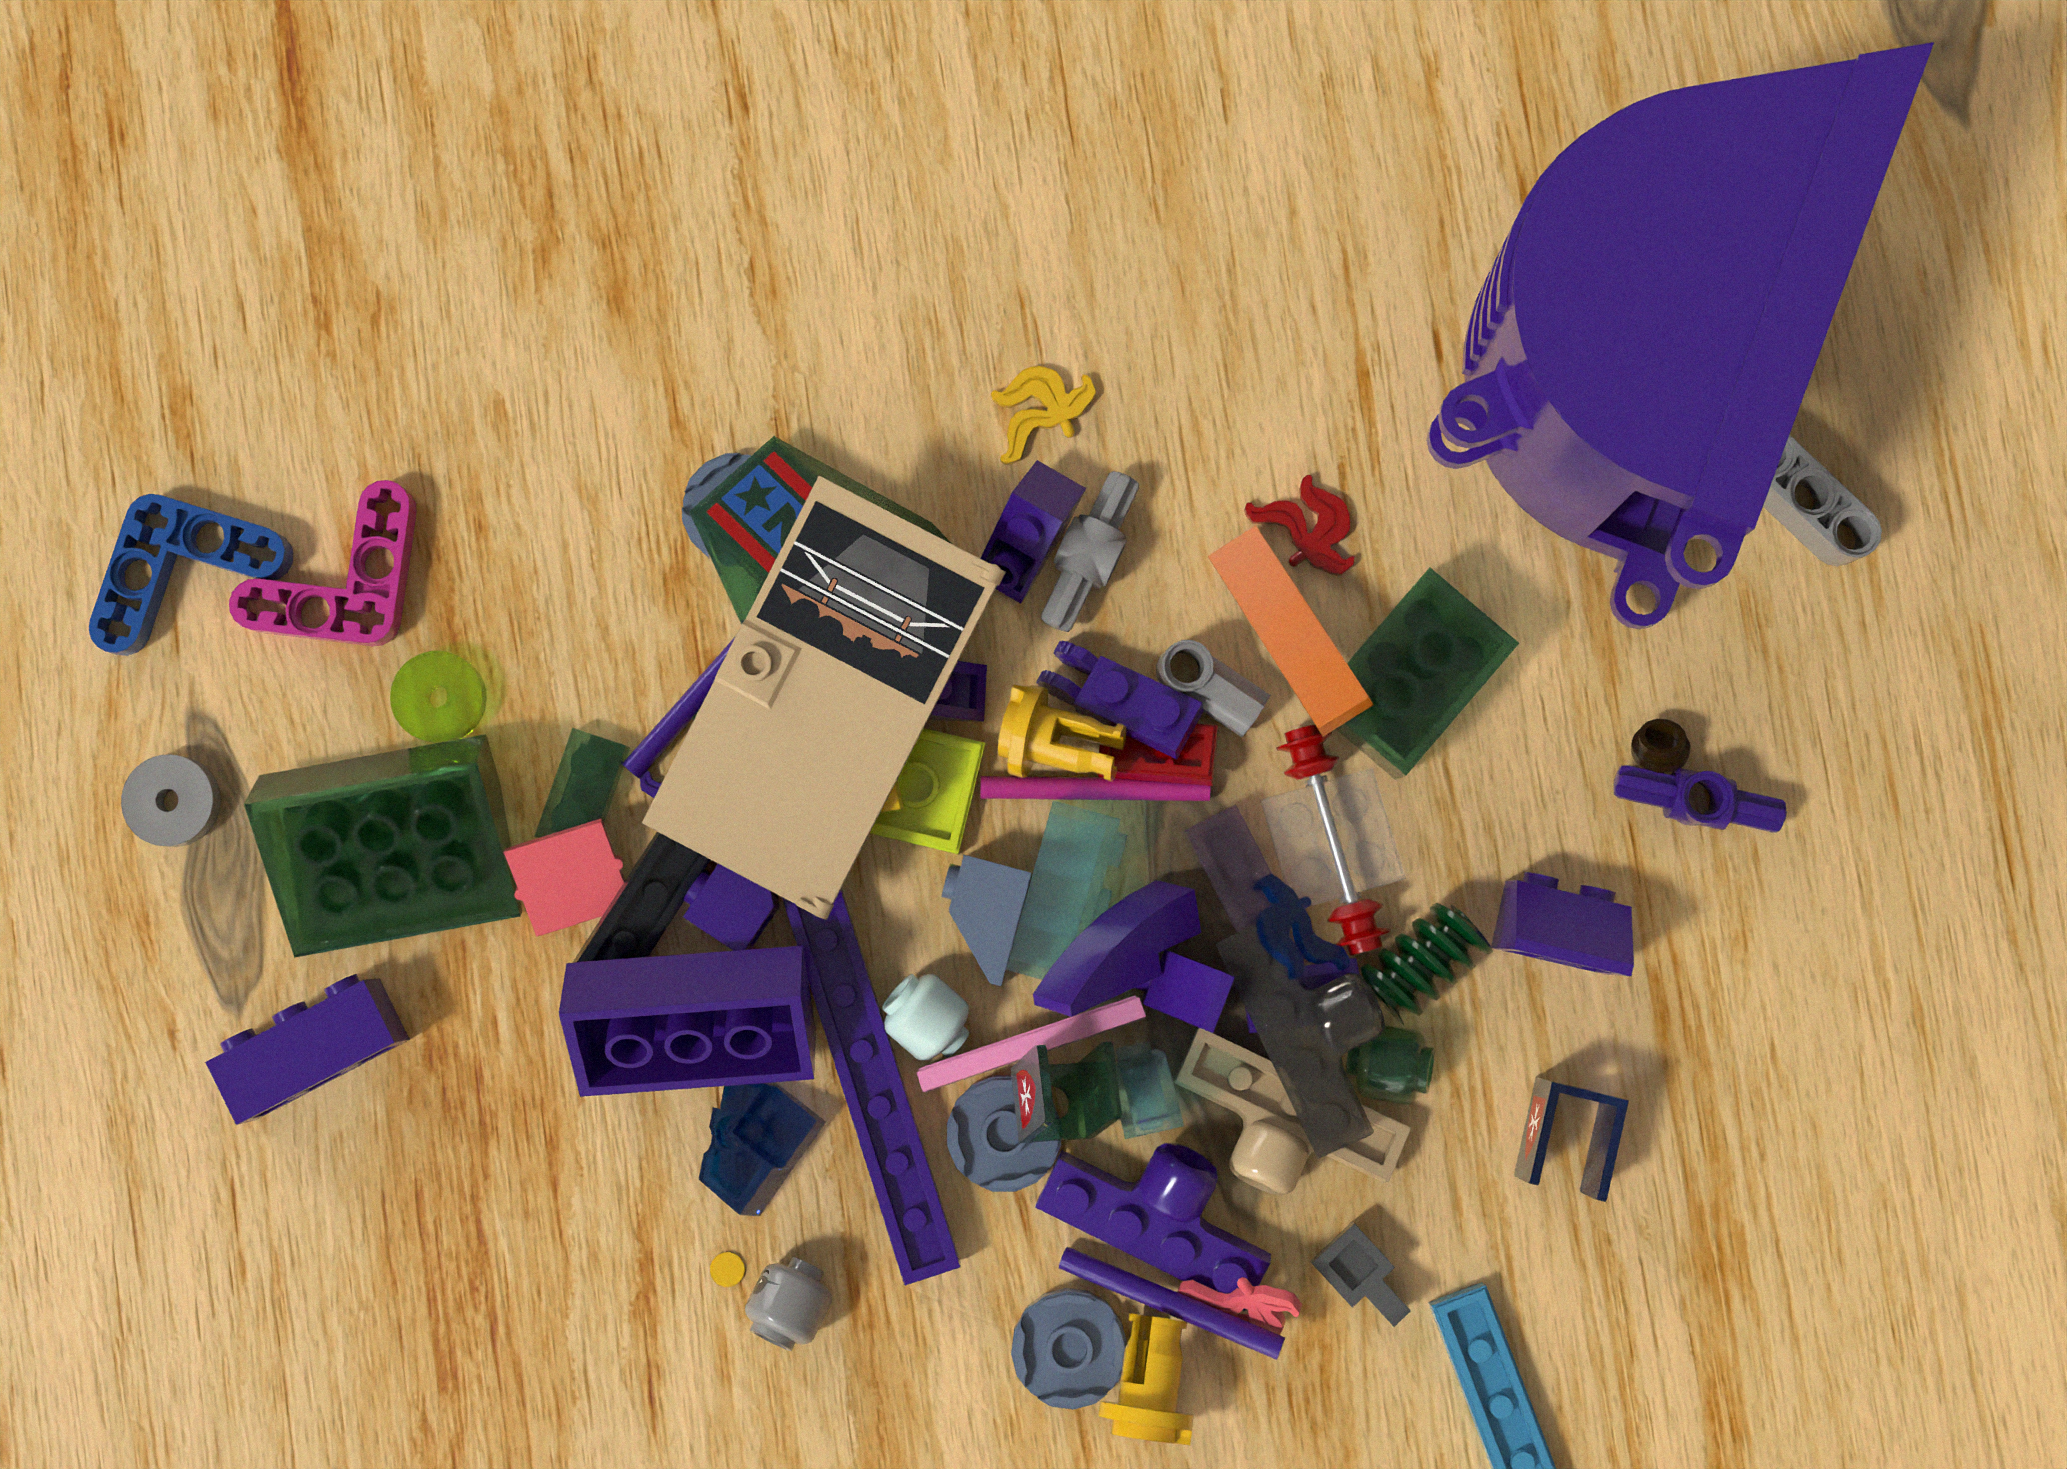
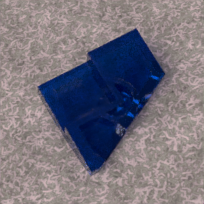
M775 1082L724 1086L720 1108L713 1107L709 1124L712 1139L708 1150L703 1154L699 1180L739 1215L760 1216L826 1121Z

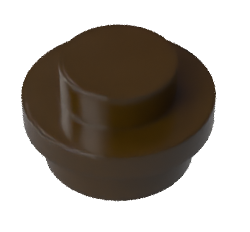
M1668 719L1650 720L1643 724L1632 738V757L1637 764L1647 770L1657 773L1673 772L1678 770V768H1682L1689 759L1690 742L1684 729L1674 721Z

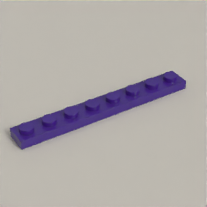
M841 888L827 920L814 916V914L782 897L797 946H803L810 988L904 1285L906 1286L960 1268V1258L892 1044L885 1030L884 1019L843 890Z

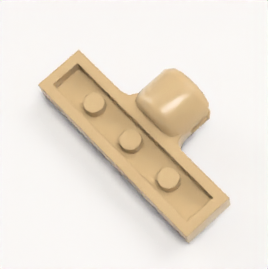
M1201 1028L1196 1030L1173 1083L1236 1112L1243 1119V1130L1229 1160L1230 1170L1245 1183L1274 1195L1282 1196L1295 1189L1305 1163L1313 1152L1322 1153L1380 1182H1389L1411 1130V1127Z

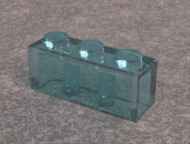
M1053 800L1006 970L1043 980L1052 965L1074 939L1092 921H1095L1102 913L1108 910L1112 890L1102 888L1108 865L1119 868L1128 836L1127 834L1117 832L1120 823L1119 818Z

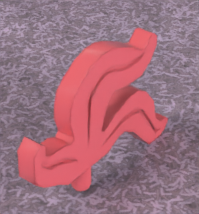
M1245 1277L1239 1278L1237 1281L1239 1288L1228 1294L1215 1291L1194 1280L1183 1281L1180 1283L1177 1291L1180 1294L1278 1335L1281 1334L1286 1322L1282 1311L1291 1312L1294 1317H1298L1302 1307V1303L1294 1293L1267 1285L1252 1286ZM1244 1308L1248 1309L1249 1314H1238Z

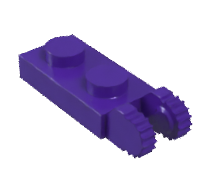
M1059 641L1053 653L1055 657L1065 665L1073 667L1089 675L1081 689L1070 679L1050 670H1045L1041 672L1036 683L1038 686L1047 688L1048 693L1053 697L1055 696L1074 706L1076 712L1090 716L1104 725L1116 727L1118 723L1125 725L1126 736L1178 759L1204 712L1202 702L1103 656H1100L1098 659L1085 648L1076 646L1068 641Z

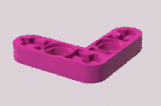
M389 480L376 481L368 485L362 492L358 502L346 589L265 579H248L240 583L232 591L229 599V611L233 619L242 627L265 634L365 646H382L390 642L398 634L402 619L417 515L416 502L412 494L398 483ZM388 494H391L392 499L401 505L399 513L392 512L389 514L386 530L390 533L398 534L396 542L381 536L370 537L372 529L383 533L384 516L375 511V506L377 503H385L388 499ZM378 548H386L391 551L394 557L393 569L388 576L381 579H373L366 571L365 562L367 556ZM262 591V598L276 604L286 605V616L278 612L262 611L256 621V614L247 610V604L249 600H258ZM292 593L288 599L287 594ZM314 597H322L329 605L330 614L328 620L318 628H308L301 618L303 605ZM348 600L344 608L343 601ZM372 605H375L376 612L384 615L385 618L383 625H374L371 634H368V627L357 622L344 621V609L352 613L369 614L372 610ZM287 619V625L283 626L285 620ZM343 624L344 632L340 633L339 630Z

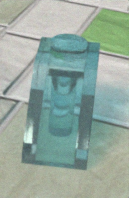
M1149 1041L1115 1048L1117 1054L1115 1062L1122 1117L1119 1119L1124 1138L1129 1139L1183 1127V1119L1165 1051L1163 1049L1151 1051Z

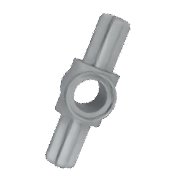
M1115 471L1109 473L1089 516L1080 514L1079 517L1075 516L1053 562L1056 564L1055 568L1061 571V574L1041 613V620L1047 625L1060 631L1069 632L1072 630L1091 588L1101 589L1102 586L1105 587L1127 542L1125 540L1126 536L1119 530L1139 490V483L1130 476Z

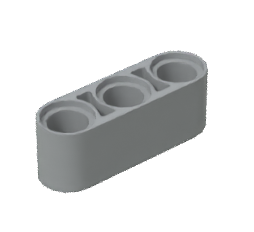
M1789 435L1763 507L1819 560L1827 565L1837 567L1847 565L1869 555L1877 548L1881 541L1882 530L1879 520L1874 513ZM1796 485L1804 486L1811 492L1814 500L1811 510L1803 508L1796 501L1794 494ZM1839 524L1847 526L1854 533L1855 545L1852 550L1847 549L1839 542L1837 537V527Z

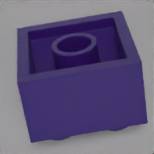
M1524 872L1523 881H1505L1491 948L1600 974L1632 977L1634 967L1632 907L1614 903L1616 892L1581 885L1579 894L1557 889L1559 879L1531 872Z

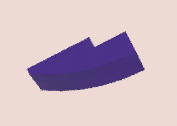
M1155 880L1113 905L1079 934L1052 965L1033 993L1034 1005L1073 1017L1162 975L1158 953L1201 933L1195 889Z

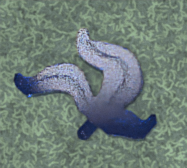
M1271 873L1253 884V890H1262L1268 901L1272 903V905L1263 909L1257 915L1256 928L1259 941L1273 958L1288 969L1289 980L1293 981L1303 974L1305 967L1304 959L1319 965L1330 962L1335 964L1340 971L1349 967L1350 959L1343 947L1327 942L1315 935L1312 929L1311 918L1305 910L1312 903L1310 897L1303 896L1299 899L1294 889ZM1291 927L1295 943L1289 937Z

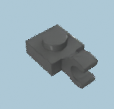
M1353 1221L1310 1261L1352 1308L1366 1296L1393 1327L1411 1312L1382 1280L1395 1267Z

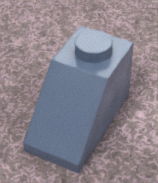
M964 855L961 866L950 864L941 897L951 899L949 913L989 983L1002 986L1032 873Z

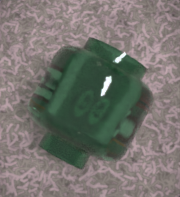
M1373 1024L1365 1031L1362 1041L1351 1040L1347 1055L1346 1074L1356 1076L1357 1089L1364 1098L1400 1105H1410L1416 1100L1419 1093L1428 1094L1435 1049L1426 1046L1425 1038L1420 1031L1384 1024Z

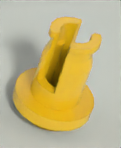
M1014 684L1012 686L1010 702L1003 717L998 740V756L1008 759L1007 769L1010 775L1022 778L1027 777L1035 762L1076 773L1094 772L1102 774L1104 779L1108 781L1115 779L1117 774V767L1114 766L1115 757L1060 744L1061 735L1123 750L1127 732L1125 725L1118 723L1116 727L1108 726L1090 716L1048 707L1047 688L1036 685L1020 686Z
M1129 1313L1128 1321H1133L1131 1337L1124 1351L1118 1403L1100 1401L1098 1416L1113 1420L1111 1434L1190 1446L1194 1415L1177 1412L1183 1362L1180 1343L1182 1329H1187V1322Z

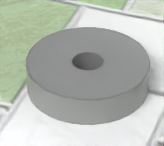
M170 754L155 756L139 764L128 776L121 796L122 813L132 832L150 844L167 847L189 845L205 836L216 822L221 805L219 786L213 774L203 764L194 759ZM170 791H175L178 795V804L174 810L168 811L164 805V798Z

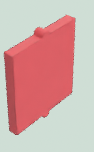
M602 818L520 843L504 850L506 860L517 885L514 896L517 900L523 901L536 937L602 917L625 882L621 871L624 862L623 857L615 854Z

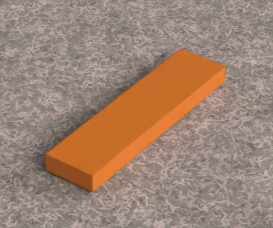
M1256 525L1208 556L1323 737L1373 706L1369 696Z

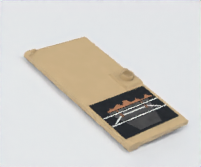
M818 476L752 608L715 676V680L642 824L793 902L798 907L814 914V916L827 920L834 907V901L989 600L1006 572L1001 570L998 565L990 564Z

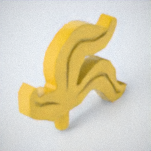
M1032 366L1022 370L1004 392L993 390L991 392L992 401L1001 407L1013 408L1023 404L1032 397L1037 399L1047 409V411L1038 409L1021 410L1013 415L1007 430L1009 448L1007 453L1001 455L1000 461L1004 465H1012L1021 461L1028 437L1033 430L1038 428L1052 429L1060 425L1065 437L1072 438L1075 430L1071 421L1082 415L1096 394L1089 376L1083 374L1081 377L1083 385L1067 394L1065 393L1063 380L1055 370L1042 366Z

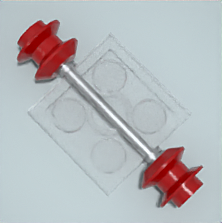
M1313 724L1286 732L1284 735L1287 744L1278 746L1276 749L1277 751L1290 753L1293 764L1283 773L1285 776L1296 780L1306 778L1310 780L1304 781L1305 787L1265 798L1260 800L1292 911L1338 899L1340 904L1346 902V905L1336 907L1327 919L1329 923L1341 925L1344 935L1334 946L1341 947L1347 945L1349 955L1380 948L1383 946L1380 936L1391 932L1389 928L1378 927L1374 917L1384 906L1382 903L1369 898L1360 901L1357 899L1362 898V891L1404 880L1406 877L1374 769L1370 768L1328 780L1327 775L1321 776L1320 774L1331 771L1340 760L1339 756L1326 754L1323 745L1332 735V731L1323 737L1316 725Z

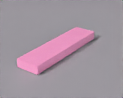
M1135 995L919 1068V1072L916 1073L922 1092H929L1018 1062L1035 1045L1039 1055L1145 1019L1146 1015L1140 998H1136Z

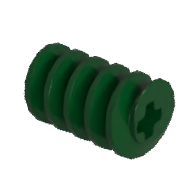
M1435 903L1430 907V914L1435 925L1421 918L1413 921L1412 927L1417 940L1403 933L1397 935L1395 943L1400 956L1387 949H1381L1377 954L1383 971L1369 964H1364L1360 968L1367 987L1402 1025L1404 1023L1399 1012L1402 1008L1417 1016L1423 1013L1417 999V995L1420 992L1436 1001L1440 998L1434 982L1437 977L1452 985L1458 982L1451 966L1453 963L1457 962L1470 970L1476 967L1469 949L1475 947L1488 955L1493 952L1483 934L1454 905H1451L1452 910L1439 903Z

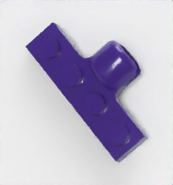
M1164 1143L1158 1146L1141 1178L1134 1183L1115 1177L1062 1150L1035 1205V1208L1182 1281L1194 1280L1225 1294L1239 1288L1237 1281L1241 1277L1247 1278L1252 1286H1259L1271 1263V1253L1208 1223L1202 1217V1212L1217 1186V1170L1202 1154L1177 1143Z

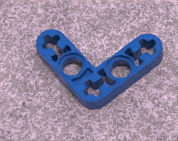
M147 494L140 496L132 502L127 510L89 622L91 640L98 648L115 655L128 656L144 648L150 638L177 555L253 579L278 580L288 573L293 564L294 553L291 544L284 536L260 525L162 495ZM160 512V515L168 519V523L165 529L155 528L153 531L152 527L145 524L148 514L158 515ZM209 523H218L224 532L222 545L215 552L202 553L196 542L200 528ZM137 541L160 548L158 556L143 549L135 548ZM240 541L258 548H264L268 542V548L276 552L274 561H263L260 566V561L256 558L237 551ZM146 560L152 571L150 582L143 589L137 591L130 590L125 582L126 569L134 561ZM121 595L130 600L142 602L140 609L116 602L118 596ZM123 620V623L131 626V632L128 637L118 636L116 639L114 633L108 632L109 625L112 621L121 622Z

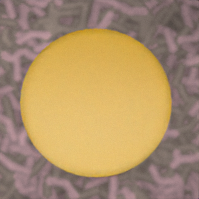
M720 1253L711 1262L710 1274L713 1281L719 1286H735L744 1276V1263L735 1253Z

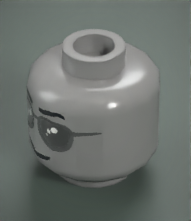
M792 1257L788 1266L779 1263L767 1265L763 1269L745 1305V1313L753 1322L750 1331L788 1351H792L795 1343L799 1345L811 1343L832 1303L830 1291L819 1282L824 1272L796 1257Z

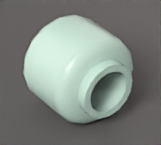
M910 974L892 991L882 1006V1010L887 1013L884 1021L886 1032L918 1060H929L940 1053L948 1058L962 1046L969 1035V1031L964 1027L969 1015L968 1004L934 974H926L919 978L914 974Z

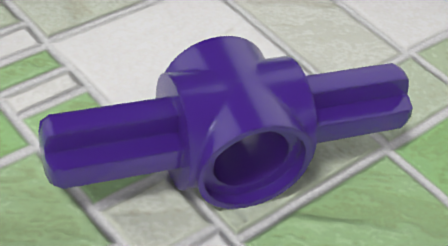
M1621 765L1613 783L1614 795L1617 798L1663 808L1665 818L1674 819L1689 826L1701 825L1724 830L1729 823L1775 833L1781 830L1787 814L1786 803L1782 799L1738 790L1735 780L1725 778L1713 771L1697 772L1678 768V770L1673 771L1670 775L1630 765ZM1695 783L1704 786L1710 795V805L1704 814L1696 812L1689 803V792Z

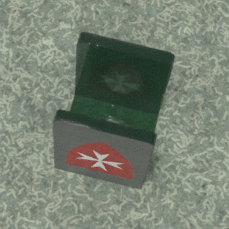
M1112 1041L1101 1042L1078 1063L1048 1064L1046 1045H1035L1011 1068L1019 1143L1093 1139L1122 1117ZM1051 1086L1062 1090L1068 1099V1110L1059 1119H1055Z

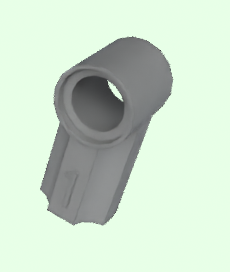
M1181 640L1172 644L1159 657L1156 665V676L1159 683L1202 702L1206 714L1240 737H1243L1255 722L1271 696L1213 657L1203 644L1194 640ZM1186 653L1196 660L1198 676L1194 682L1183 683L1172 675L1170 662L1173 655Z

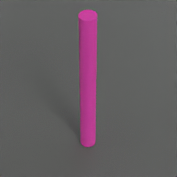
M981 776V799L1210 801V786L1128 779L1108 781L1103 777L1027 776L1022 778L1018 776Z

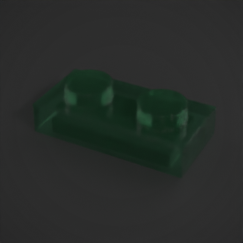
M572 728L534 837L540 838L600 818L605 822L624 767L622 763L627 759L630 747Z

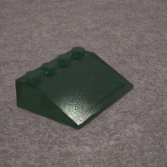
M486 734L259 775L244 803L294 958L521 917V901L517 900L514 896L517 885L504 854L505 848L511 847L501 784Z

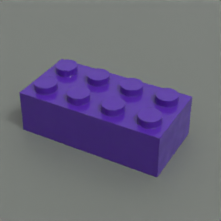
M803 946L566 963L559 1017L580 1097L814 1079L816 1026Z

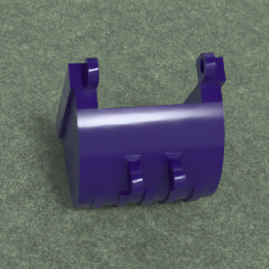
M1934 42L1859 54L1853 60L1688 86L1642 99L1617 111L1579 136L1541 174L1526 197L1475 300L1467 325L1463 347L1462 374L1465 375V383L1451 390L1441 404L1439 414L1428 429L1426 440L1428 450L1435 461L1444 467L1453 469L1468 467L1486 460L1490 470L1505 491L1537 522L1573 543L1617 559L1618 562L1614 572L1618 574L1611 590L1610 606L1616 619L1628 628L1639 630L1649 628L1665 618L1673 604L1680 584L1687 588L1703 589L1713 586L1726 577L1735 564L1744 537L1755 529ZM1458 423L1465 425L1470 430H1465L1464 428L1460 427ZM1441 433L1456 446L1470 449L1464 452H1455L1448 449L1442 441ZM1689 540H1705L1715 549L1717 558L1716 565L1712 571L1699 572L1689 567L1684 558V551ZM1640 584L1651 589L1656 599L1655 608L1652 613L1646 615L1637 614L1629 608L1626 601V593L1630 586Z

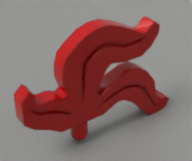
M1306 475L1302 479L1299 488L1300 499L1309 510L1317 515V523L1311 533H1307L1303 512L1296 503L1274 501L1261 508L1254 507L1252 503L1247 502L1244 512L1252 524H1278L1290 531L1292 543L1298 549L1289 558L1290 566L1296 567L1306 559L1313 568L1323 570L1331 575L1341 576L1354 565L1353 556H1350L1347 560L1342 559L1335 550L1331 549V546L1344 539L1350 530V516L1347 506L1336 495L1314 487L1311 475Z

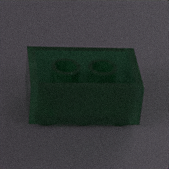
M1429 567L1418 577L1346 661L1369 696L1373 706L1339 726L1336 730L1393 779L1402 778L1411 771L1518 646L1519 642Z

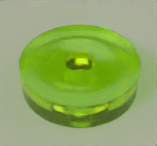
M429 651L416 655L400 668L391 686L390 703L395 719L407 733L420 740L445 744L464 738L477 727L486 709L487 692L482 676L470 662L449 652ZM443 687L447 692V700L444 705L435 708L430 701L431 694L436 688Z

